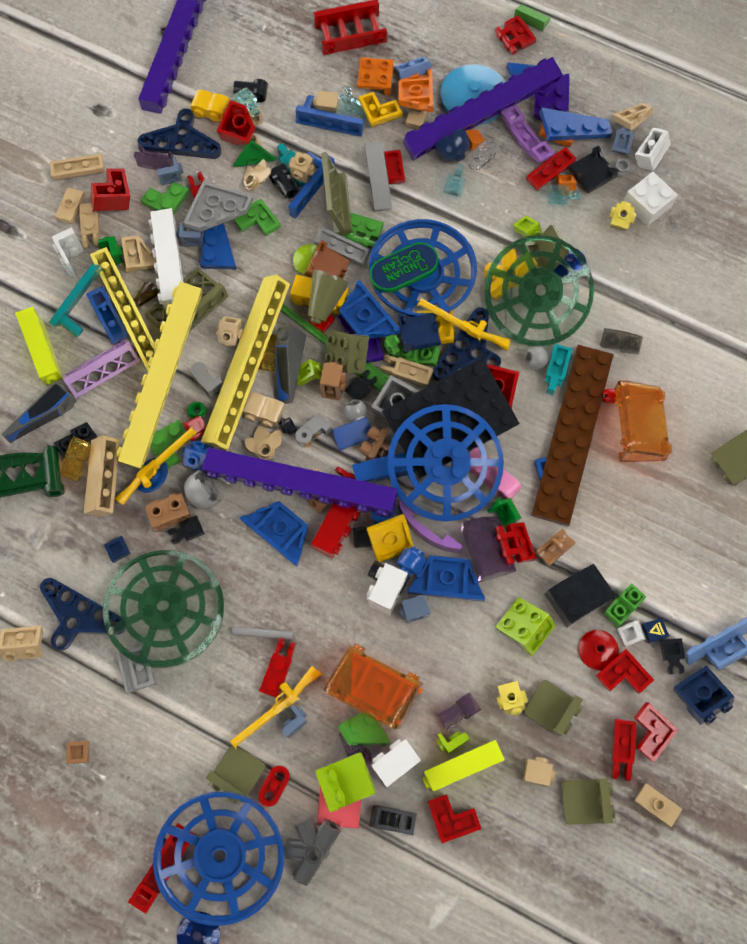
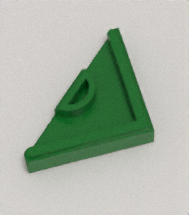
M251 139L232 166L240 167L258 164L262 159L266 162L276 161L277 158Z

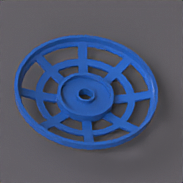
M415 219L395 225L378 239L369 259V277L372 265L375 261L384 257L378 254L380 249L396 234L402 244L397 246L391 254L414 243H426L434 249L435 247L439 248L448 255L445 259L438 260V266L432 275L407 286L412 290L410 298L402 295L399 291L393 292L399 299L408 303L405 310L390 303L382 295L385 291H379L373 287L380 300L392 310L409 317L430 314L412 312L414 306H417L419 303L417 301L419 293L429 292L433 300H428L427 302L433 305L438 304L442 310L449 313L460 306L470 295L476 280L477 261L470 243L458 230L439 221ZM414 228L433 229L430 239L417 238L408 240L404 231ZM439 232L450 235L463 248L453 253L446 245L437 241ZM465 254L468 255L471 265L470 280L460 279V266L457 259ZM453 263L454 277L444 276V267ZM441 283L451 284L448 291L440 296L436 288ZM457 285L468 287L461 299L454 305L449 307L444 300L454 292Z
M434 405L414 413L397 429L388 450V475L392 487L397 488V496L413 512L435 521H456L479 512L494 497L503 475V451L494 430L478 414L456 405ZM442 410L441 422L430 424L422 430L412 423L426 413ZM450 410L467 414L476 419L479 424L472 431L463 424L451 422ZM443 427V439L433 442L425 435L433 429ZM451 427L462 430L468 436L462 442L451 439ZM407 428L415 437L408 447L406 458H394L398 440ZM485 429L489 432L495 443L498 459L487 458L485 447L478 437ZM420 440L427 447L424 458H412L414 449ZM473 441L476 442L480 450L481 458H470L467 447ZM444 457L451 458V467L446 468L442 465ZM394 466H406L408 477L415 487L408 496L403 493L398 484ZM413 466L424 467L427 477L421 483L415 477ZM482 466L479 478L474 484L467 476L470 467ZM487 466L498 467L495 483L490 493L485 496L479 487L485 479ZM433 482L442 485L443 497L436 496L426 489ZM462 482L469 489L459 496L451 497L452 485ZM422 494L432 501L443 503V515L427 512L417 507L413 501ZM472 494L480 502L476 507L467 512L451 515V503L463 501Z
M231 792L201 794L180 805L162 826L153 852L155 880L168 904L185 918L210 926L238 923L258 912L276 891L284 867L283 841L278 826L271 815L252 799ZM227 797L240 800L244 804L238 813L226 809L212 810L208 799ZM200 802L203 813L192 819L183 830L171 825L175 818L185 809ZM251 807L258 810L267 820L274 835L261 836L257 827L246 817ZM214 816L232 817L234 821L229 829L218 828ZM206 819L209 831L203 834L201 838L189 833L196 824ZM242 823L251 830L255 836L254 840L243 842L242 838L237 834ZM167 833L178 838L174 855L175 864L162 869L161 850ZM186 841L196 846L194 857L182 861L183 842ZM277 844L278 863L272 880L261 873L265 862L264 846ZM258 848L259 859L255 869L245 863L246 851ZM222 850L225 852L226 858L217 860L214 857V852ZM196 867L198 873L203 877L198 887L191 882L185 870ZM241 871L251 877L242 887L234 890L232 879ZM178 873L184 886L193 893L188 906L181 903L172 893L165 878ZM211 881L224 883L226 893L215 894L205 890ZM257 881L268 888L254 904L239 911L237 897L249 891ZM201 898L214 902L228 901L231 914L212 916L199 913L195 909Z

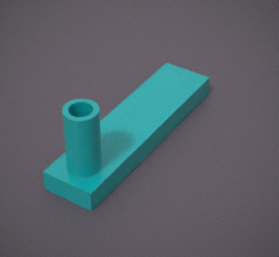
M90 265L50 319L49 323L52 326L62 325L75 337L81 335L84 329L70 319L68 315L101 272L102 268L99 265Z

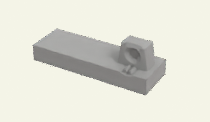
M320 227L313 243L317 246L323 240L328 243V248L361 267L369 252L368 248L323 227Z

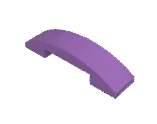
M516 104L501 112V116L510 133L531 158L542 163L555 155V152L546 141L541 142L524 121V114Z
M401 500L398 501L400 513L405 516L407 525L418 537L440 550L451 553L461 552L463 546L448 534L443 540L414 519L415 512L404 505Z

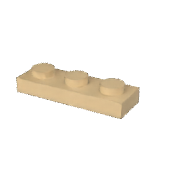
M101 153L50 161L51 177L53 180L105 172Z

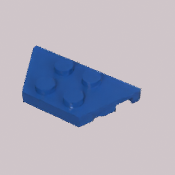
M358 280L355 289L348 295L347 301L339 310L340 316L355 334L368 335L369 339L401 333L396 323L363 283Z
M280 501L272 503L268 507H262L252 514L240 517V520L294 566H298L308 524Z
M430 555L408 589V594L474 601L485 600L469 559Z

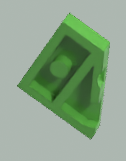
M370 708L338 726L348 745L362 744L363 746H371L373 744H381L382 747H385L390 743Z

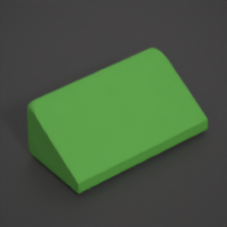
M524 5L517 7L514 17L519 15L524 23L541 31L545 29L551 19Z

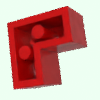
M124 168L106 169L105 183H91L90 198L93 211L129 210L130 192Z

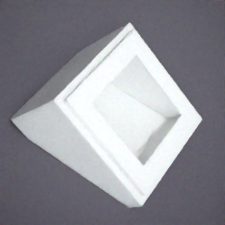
M639 620L617 628L625 647L647 639Z

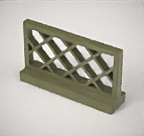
M323 152L321 156L327 212L333 220L334 233L340 236L353 233L347 176L345 172L338 173L327 152Z
M198 267L184 279V283L201 287L202 296L190 331L229 297L221 283L215 282ZM198 275L202 277V282H193V279ZM205 286H214L212 290L205 292ZM159 302L145 313L146 317L159 328L162 322L167 319L165 308ZM157 311H162V317L154 318L152 315Z

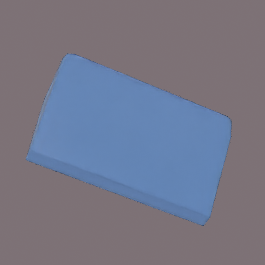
M423 56L394 67V70L399 80L417 73L419 76L427 74V69L431 68V63Z

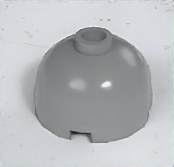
M197 470L184 484V498L189 505L199 509H209L221 501V498L218 499L217 497L220 492L211 478L202 475L204 471Z

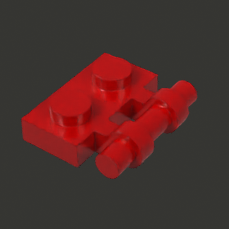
M519 15L505 21L504 29L497 26L494 30L497 38L505 44V49L508 52L510 51L512 55L518 52L516 46L523 50L536 43L537 38Z
M524 522L505 526L506 532H504L503 526L495 528L497 533L496 539L497 542H500L501 554L503 559L506 560L507 565L515 563L513 556H515L517 563L530 562L537 559ZM507 540H510L512 549H510Z

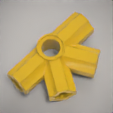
M508 248L500 253L502 265L491 262L486 264L484 278L493 280V282L485 289L493 299L497 300L510 288L519 286L522 278L538 265L530 253L527 252L517 261L516 250Z

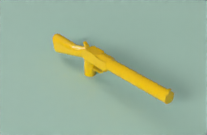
M422 298L417 306H421L467 332L468 335L479 341L480 339L491 341L508 351L510 339L483 332L487 325L485 321L481 320L479 324L473 321H462Z
M193 427L155 460H152L147 466L145 465L138 471L132 483L114 499L124 505L141 483L145 488H149L151 486L150 479L156 474V470L160 468V465L197 433Z
M311 666L293 690H291L287 682L281 684L280 688L283 692L276 697V704L230 741L234 748L237 749L236 746L286 707L288 708L296 700H300L298 696L303 689L321 676L322 673ZM283 694L286 695L285 697H283L281 700H279V701L277 702L278 698H279L281 695H283Z

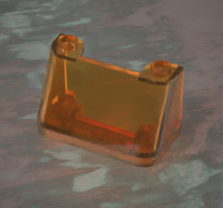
M628 380L618 381L614 389L616 391V406L619 407L622 433L620 445H622L623 452H619L620 462L665 461L669 454L672 453V445L668 441L663 402L665 400V391L660 386Z
M356 643L354 646L349 645L323 691L393 729L401 728L423 682L419 681L420 676L410 671L408 674L401 673L367 655L364 652L366 648Z

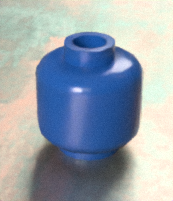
M413 546L405 548L397 560V565L400 567V570L407 572L408 576L410 574L418 575L426 562L425 554Z

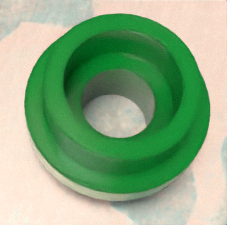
M192 402L187 408V413L191 419L198 415L203 418L206 414V407L201 402ZM199 409L200 412L195 414L194 411Z

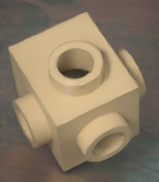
M297 152L295 157H292L289 162L291 177L307 183L315 172L314 160L306 153Z
M224 316L216 328L218 343L228 347L236 346L243 333V329H241L242 319Z

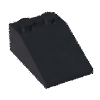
M594 563L564 579L545 593V596L566 628L616 597Z

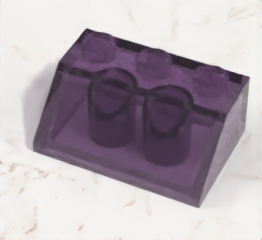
M498 516L479 517L462 522L461 531L479 583L517 571L515 564L507 565L506 560L502 557V548L500 542H497L495 530L496 527L501 526Z

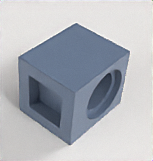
M425 595L401 601V607L399 608L401 619H405L406 623H411L430 617V610Z

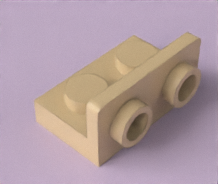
M42 626L1 629L0 656L2 660L14 661L17 659L43 657L44 652L41 648Z

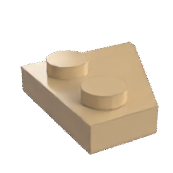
M641 103L613 114L615 122L629 130H633L651 116L653 110L651 106Z
M139 235L121 237L126 272L155 269L154 263H157V260L154 259L152 251L144 245V241Z

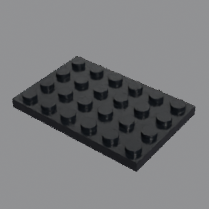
M483 357L382 411L394 435L402 423L414 413L423 408L444 404L460 406L478 414L490 425L496 436L520 424ZM442 410L426 413L412 423L422 430L430 424L441 422ZM450 410L451 422L463 424L472 431L479 424L476 419L467 414ZM443 427L433 429L425 435L433 442L443 439ZM451 427V439L462 442L468 436L462 430ZM407 428L398 440L405 455L412 439L415 437ZM486 429L478 436L483 444L492 440L491 435ZM420 440L414 449L412 458H424L427 447ZM473 441L467 447L468 452L478 447L476 442ZM449 457L442 459L443 466L452 462ZM413 466L419 479L426 476L423 466Z

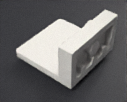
M71 227L52 236L55 242L52 246L70 278L74 277L77 282L79 278L69 258L78 256L84 252V249Z

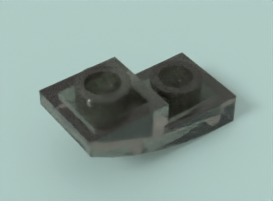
M604 328L600 346L601 348L617 349L621 353L639 355L643 336Z

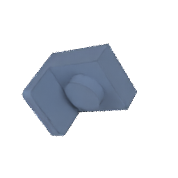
M627 128L617 129L611 151L628 155L635 133H632Z
M176 157L173 158L174 166L157 169L162 185L182 181L181 174L184 172L182 164L177 162Z
M180 222V228H177V239H180L181 245L202 247V233L196 230L187 231L183 222Z
M293 704L291 709L298 717L295 719L291 717L283 724L284 728L281 731L287 738L291 737L307 723L305 720L307 714L301 706L296 708Z

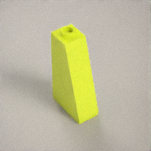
M30 307L15 312L39 378L45 385L53 384L55 381L63 379L45 323L35 308Z
M494 740L424 771L425 776L422 779L426 789L431 788L433 792L505 759L497 741Z

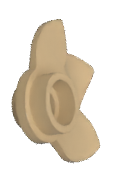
M264 159L255 168L251 166L246 168L244 185L247 190L253 191L257 189L270 176L271 168H268Z
M260 425L255 431L254 438L245 439V446L248 451L256 453L258 458L270 460L275 455V449L282 443V433L280 430H276L270 434L267 429ZM264 450H269V453L266 455L262 452Z

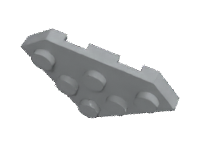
M203 181L183 222L184 227L202 232L248 213L254 200L253 195Z

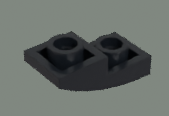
M85 422L70 430V435L54 442V446L63 460H66L88 446L91 440L97 438V435L90 425Z

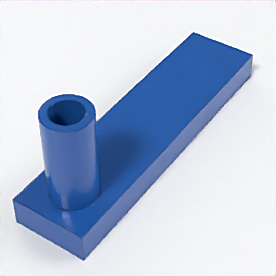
M312 95L307 96L303 106L297 105L296 123L359 137L363 135L364 119L313 109L314 96Z
M310 152L307 154L313 158L314 166L317 170L288 206L290 216L295 219L324 183L322 159ZM329 156L333 165L335 166L334 158Z

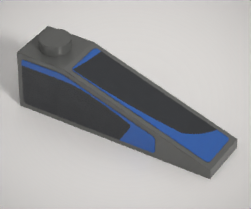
M292 325L278 328L275 342L277 400L284 404L293 403L306 340V334Z
M55 381L1 435L9 443H12L64 415L74 407L77 401L69 391Z

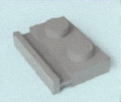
M146 645L117 653L123 684L127 694L156 685Z

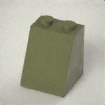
M747 430L711 453L713 458L710 460L716 468L721 467L724 471L722 477L727 484L732 482L735 486L747 479Z

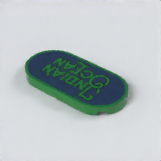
M414 243L385 256L372 265L370 269L371 284L379 291L393 293L422 280L435 272L439 260L437 251L429 244Z

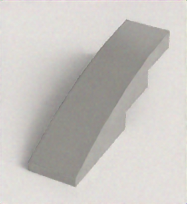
M382 141L364 143L374 211L392 209Z

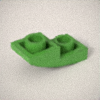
M401 345L399 357L424 366H437L440 348L434 346L404 352V347Z
M631 583L603 615L618 628L643 602L646 596Z

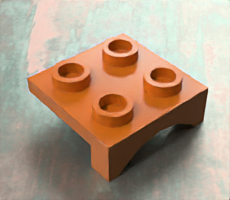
M360 57L357 88L384 90V95H391L394 60Z

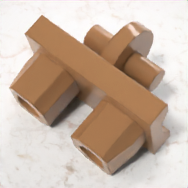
M370 427L366 436L374 440L373 444L371 445L363 441L358 449L360 453L366 456L364 460L374 459L378 450L380 451L377 455L379 458L383 457L384 454L388 455L391 442L385 440L384 444H382L389 432L387 428Z
M562 528L541 546L536 553L550 567L576 542Z

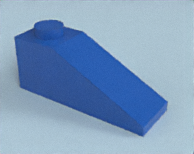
M103 286L87 293L86 295L112 344L128 337L129 335Z

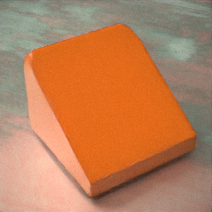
M479 130L465 131L470 141L469 148L471 151L487 144Z
M558 175L556 177L558 195H574L576 193L577 182L574 175Z

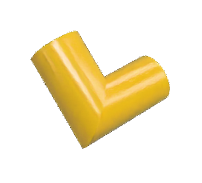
M374 92L358 97L371 128L401 118L403 115L397 100L380 105Z

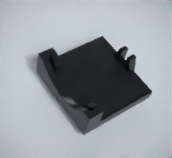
M599 145L594 147L589 155L568 167L588 194L615 179L619 172L618 168L611 166L606 161Z

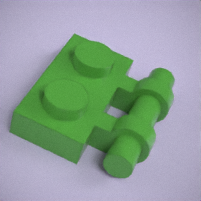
M351 212L353 233L343 235V237L366 248H373L376 242L371 239L378 241L384 222Z

